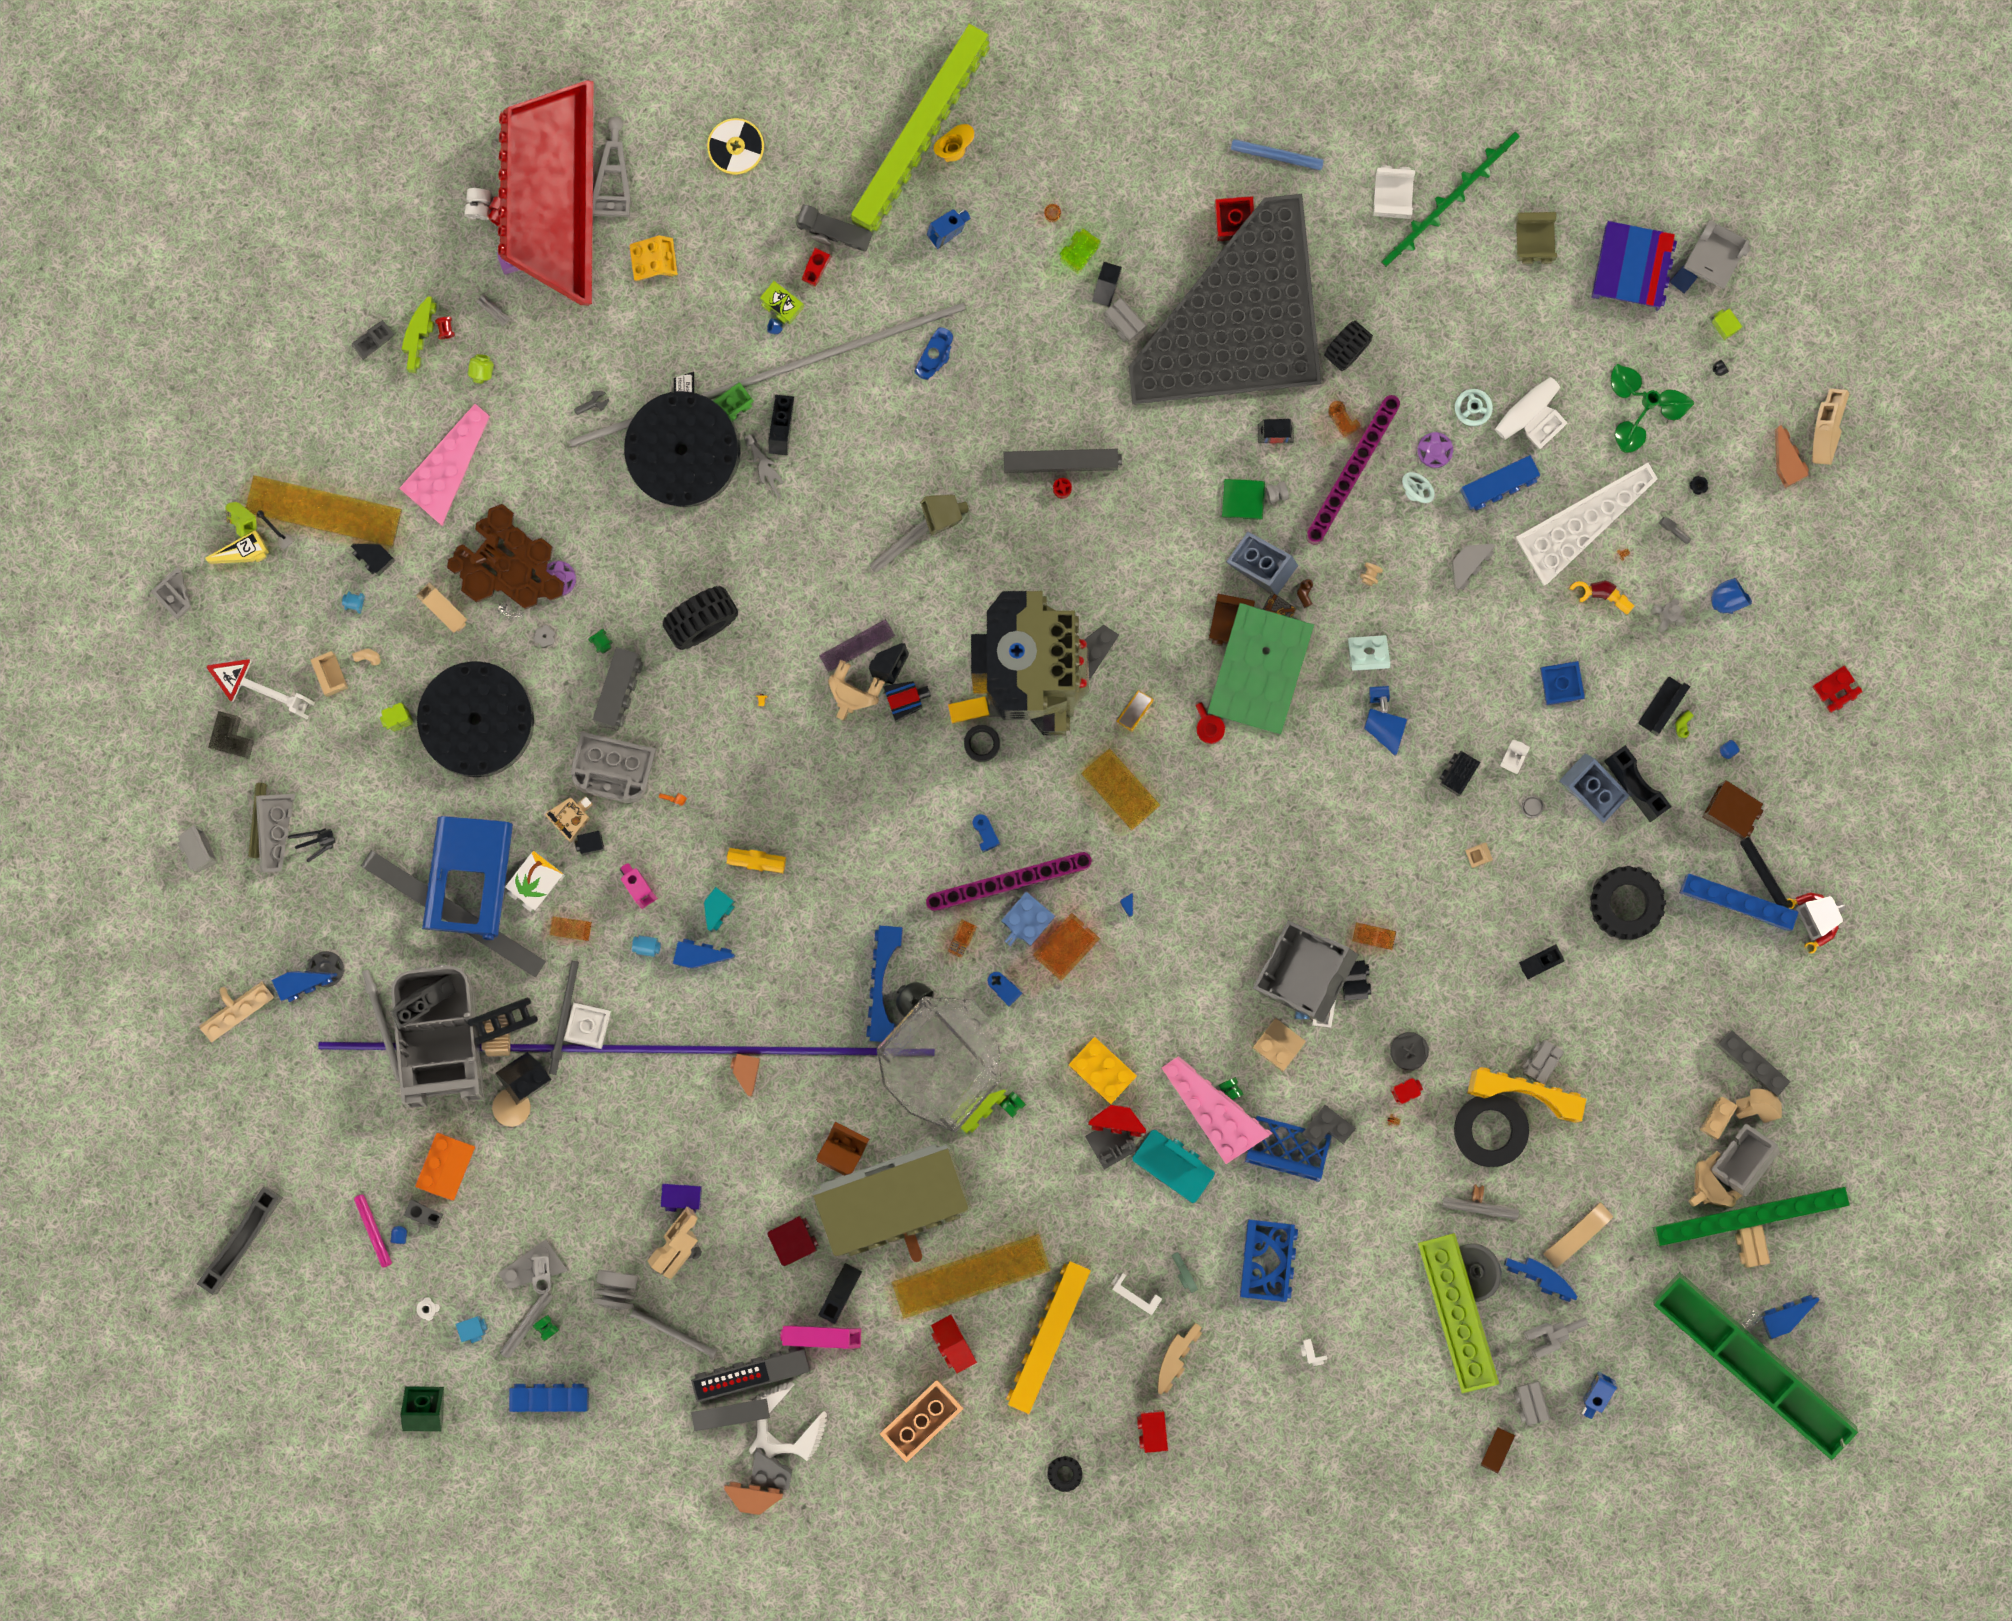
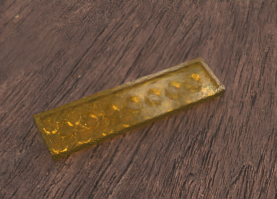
M253 475L245 507L256 516L257 512L261 510L264 512V516L269 519L392 547L394 546L402 509L255 475Z
M1036 1234L893 1281L892 1285L903 1319L1051 1271L1040 1236Z

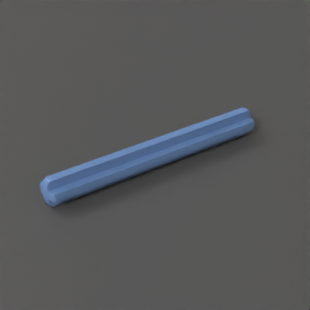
M1236 139L1232 141L1231 149L1234 151L1321 170L1324 163L1323 159Z

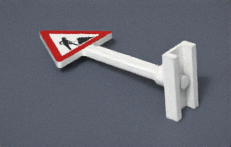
M250 659L207 665V669L231 702H234L240 687L245 686L287 704L290 707L289 711L306 720L309 717L304 714L307 705L314 706L315 702L301 694L296 693L295 697H289L246 679V673L252 662Z

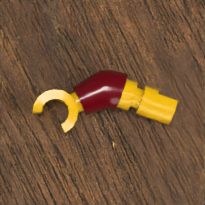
M1606 580L1591 583L1590 586L1578 581L1569 587L1570 590H1574L1577 586H1581L1584 589V595L1579 598V602L1585 601L1589 596L1592 598H1603L1604 600L1608 599L1610 602L1614 601V605L1626 615L1635 606L1624 594H1619L1620 591L1616 589L1617 586Z

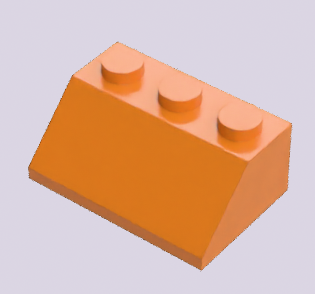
M437 1132L415 1187L454 1201L475 1146Z

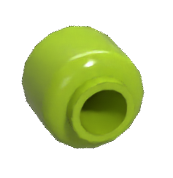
M476 354L469 361L468 376L473 379V382L479 384L490 380L494 367L493 361L487 355Z

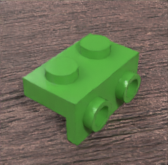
M740 382L713 400L728 413L732 421L737 418L736 414L740 411L744 413L752 407L751 403L754 402Z

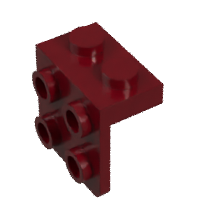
M798 1216L767 1233L782 1266H787L818 1251L817 1246L819 1244L814 1235L811 1236L808 1231L811 1227L806 1217Z

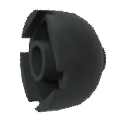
M920 982L902 985L897 991L896 1006L901 1015L911 1021L921 1014L918 1011L924 1006L925 1002L928 1004L931 1002L934 993L928 986Z

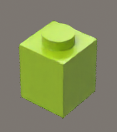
M1730 308L1726 311L1723 309L1713 315L1715 318L1711 322L1724 341L1743 327Z

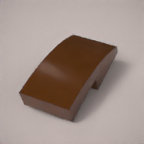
M1497 1427L1481 1462V1466L1498 1474L1516 1435Z

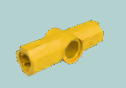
M729 848L726 864L746 867L749 870H759L760 872L764 870L784 874L786 857L770 855L758 850L747 851Z

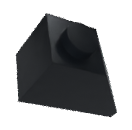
M1103 262L1092 302L1108 307L1111 306L1120 278L1121 266Z
M900 643L876 654L874 660H871L869 664L872 678L877 677L880 678V681L883 680L885 683L894 684L909 656L905 643Z
M1557 944L1519 962L1528 980L1565 960Z

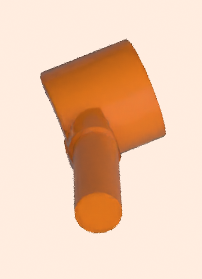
M680 793L675 798L659 794V798L680 804L679 806H683L687 800Z

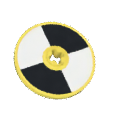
M733 118L719 123L712 130L708 138L707 149L712 163L719 170L728 174L738 175L747 173L758 165L763 156L764 141L760 131L754 124L744 119ZM738 142L740 149L737 148L733 151L731 144Z

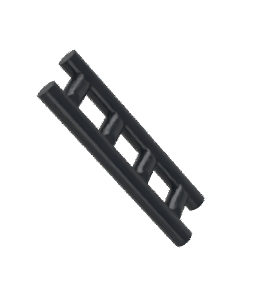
M526 997L469 1019V1026L476 1025L480 1035L475 1038L476 1044L485 1043L536 1023L538 1021L537 1016H530L526 1007L531 1003L530 998ZM519 1009L523 1020L516 1022L512 1011ZM505 1014L509 1025L501 1028L498 1016ZM488 1020L491 1021L494 1031L489 1033L486 1032L483 1022Z

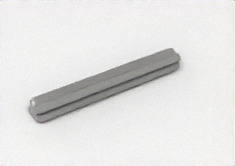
M926 519L870 564L871 569L877 573L929 530Z
M1444 1197L1442 1207L1510 1219H1518L1519 1210L1514 1208Z
M547 1292L540 1296L500 1351L502 1356L509 1358L551 1301L553 1297Z

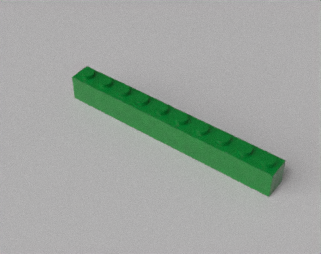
M1838 1187L1654 1226L1653 1232L1656 1245L1663 1246L1850 1206L1846 1187Z

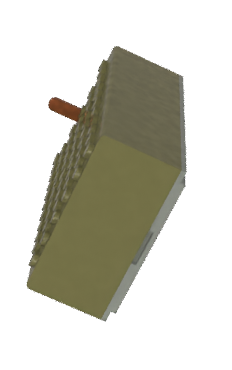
M934 1144L820 1184L821 1189L812 1191L835 1256L848 1253L849 1256L869 1251V1249L887 1244L886 1240L889 1243L904 1238L911 1259L914 1262H919L922 1260V1252L915 1234L924 1231L923 1227L925 1226L926 1229L942 1225V1220H945V1222L961 1218L960 1214L968 1212L972 1208L952 1149L947 1144L943 1146Z

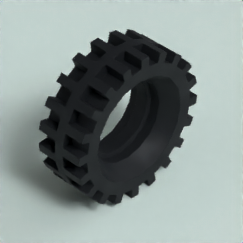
M1617 867L1603 875L1594 885L1592 895L1590 896V911H1592L1594 922H1597L1599 928L1605 931L1608 936L1618 938L1619 940H1634L1649 934L1660 924V920L1665 913L1664 906L1666 905V900H1664L1663 895L1665 892L1664 889H1661L1659 880H1656L1652 873L1646 872L1640 867ZM1632 885L1639 888L1644 894L1646 908L1638 919L1632 921L1623 920L1613 913L1611 897L1618 887Z

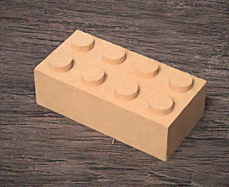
M937 1379L895 1418L880 1435L907 1463L964 1407Z

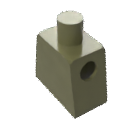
M953 494L925 496L920 502L931 536L957 525L962 520L961 514L968 513L969 511L967 502L957 503L956 497Z

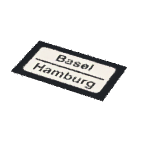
M694 372L675 377L674 392L686 391L694 393Z

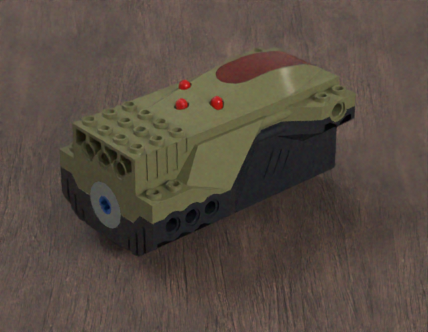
M1043 591L1001 592L987 610V634H971L973 693L987 694L989 717H1001L1003 720H1031L1043 736L1066 735V731H1070V717L1066 716H1074V707L1089 692V650L1086 647L1087 642L1084 639H1080L1077 635L1079 633V616H1075V610L1056 611L1047 606V596H1043Z

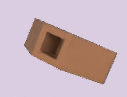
M730 1482L729 1485L726 1484L724 1490L740 1512L757 1515L762 1514L782 1499L784 1494L779 1493L780 1489L768 1487V1492H764V1490H760L761 1486L749 1485V1488H741V1483Z

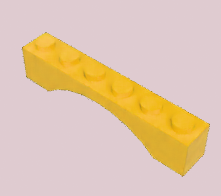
M1479 1067V1069L1471 1073L1467 1094L1488 1098L1502 1092L1525 1093L1543 1102L1558 1119L1573 1123L1581 1122L1583 1119L1586 1098L1580 1097L1581 1094L1564 1093L1562 1092L1563 1089L1557 1087L1549 1089L1544 1087L1545 1084L1539 1082L1531 1084L1526 1082V1079L1515 1077V1079L1509 1078L1508 1074L1497 1072V1074L1491 1073L1490 1069Z

